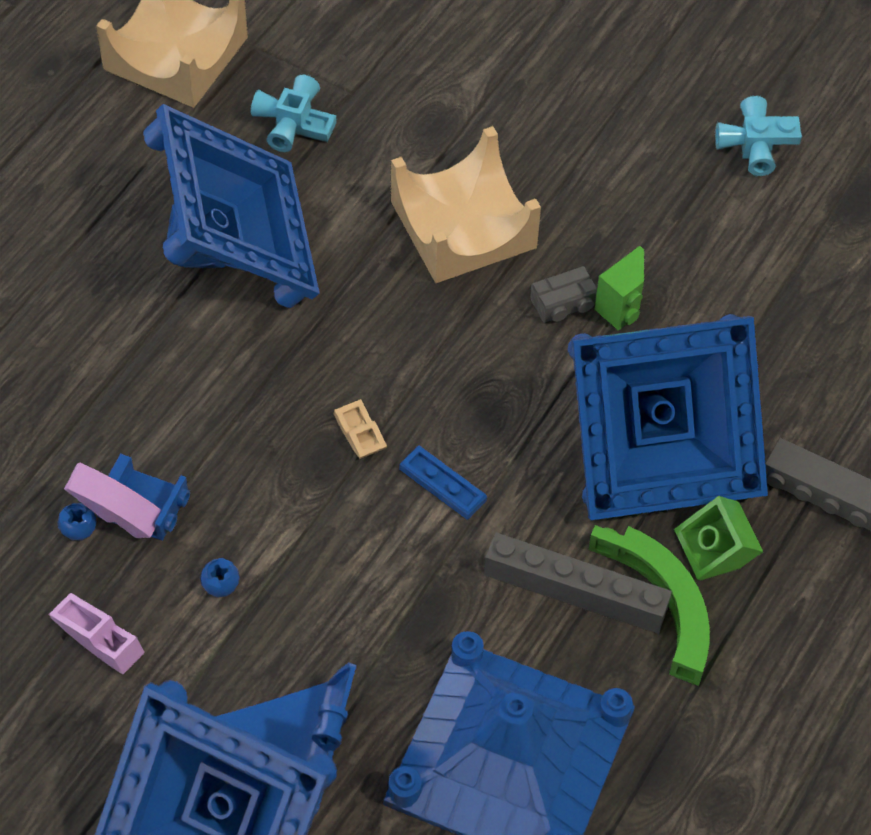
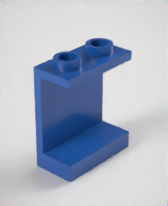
M120 454L108 476L135 491L162 510L154 524L155 530L151 537L163 541L167 532H171L174 529L180 507H185L188 503L190 490H188L186 477L180 475L176 485L135 471L132 458Z

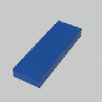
M420 445L400 463L399 470L467 520L487 501L485 493Z

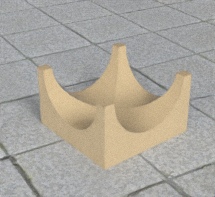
M141 0L131 19L121 29L115 31L111 22L104 19L96 26L103 70L193 108L248 38L245 0H229L228 6L224 8H209L193 0Z
M493 126L483 129L478 145L464 160L444 171L433 174H416L406 168L402 157L391 160V203L435 283L537 248L541 206L537 199L528 201L523 206L515 196L503 169L498 147V134Z

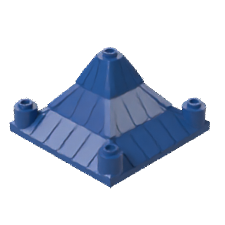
M162 104L156 110L157 118L144 129L143 135L148 147L157 151L165 150L171 177L174 204L171 209L167 239L163 243L165 257L172 264L181 267L224 268L227 266L267 278L277 283L274 286L275 300L281 306L288 308L294 307L305 297L313 299L320 294L291 162Z
M729 314L723 316L719 321L595 337L581 333L575 335L570 340L568 353L574 361L586 481L582 499L587 506L588 518L590 520L704 505L710 503L718 496L731 500L768 496L754 317H738L737 315Z
M466 631L459 633L453 639L451 657L402 763L390 775L389 789L384 798V806L456 835H584L634 712L635 706L628 692L618 688L609 689L603 695L594 693L586 688L568 683L560 678L547 675L534 668L521 665L513 660L484 650L482 639L474 632Z
M172 680L165 681L159 686L149 683L144 687L95 835H307L323 791L336 778L337 770L332 759L323 754H314L308 759L303 760L268 742L266 743L260 738L188 704L186 690L178 682Z

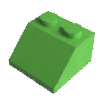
M641 246L599 276L594 310L617 330H620L626 324L634 323L640 314L639 308L643 297L644 249Z
M716 497L674 529L697 580H704L740 569L763 552L740 503L725 497Z

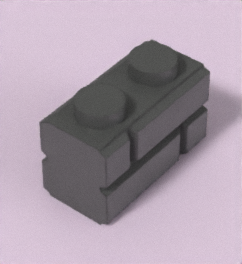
M582 266L532 283L530 297L543 323L551 320L557 322L566 318L568 314L577 311L580 313L589 311L595 305L597 288L592 279H590L585 267Z

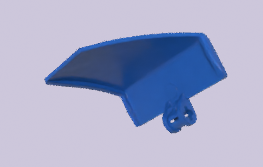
M347 663L328 682L215 717L303 760L308 759L314 754H323L332 759L334 751L341 743V726L347 720L348 712L345 710L356 665ZM321 796V798H320L318 807L316 808L315 814H317V812H318V810H319V806H320V803H321L322 796Z

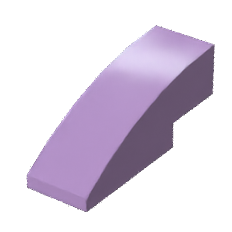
M77 463L64 490L106 522L117 523L135 538L151 537L155 530L154 524L162 511L135 491L82 463Z
M72 593L49 613L51 619L77 642L121 674H124L145 653L137 637L115 625L111 616Z

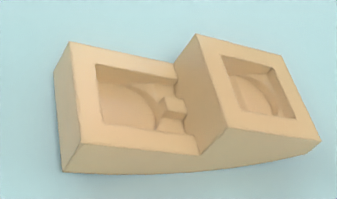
M361 399L334 410V416L359 459L387 448L376 422L371 420Z

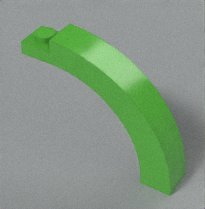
M595 525L590 537V551L626 564L646 577L653 585L672 591L669 609L676 626L677 649L669 675L699 686L708 656L710 628L703 597L691 574L667 548L648 535L628 526L623 536L611 528H602Z

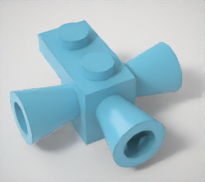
M307 75L297 76L293 90L284 88L279 100L260 90L255 93L251 105V115L276 118L277 125L267 136V142L273 149L280 152H289L292 149L295 134L328 142L336 125V115L311 109V100L320 90V85L314 78Z
M751 96L744 99L740 105L745 117L743 127L717 122L715 132L716 149L741 145L743 158H749V172L755 176H764L772 173L776 167L771 155L773 144H800L802 138L799 116L766 117V99L760 96Z

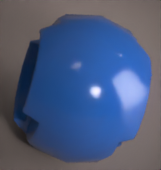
M71 503L65 506L59 513L58 528L64 537L72 541H82L90 537L94 532L97 522L96 515L83 503Z
M219 558L206 563L200 579L201 585L208 594L215 597H226L235 591L240 576L238 569L231 561ZM221 575L225 579L219 580L216 576Z

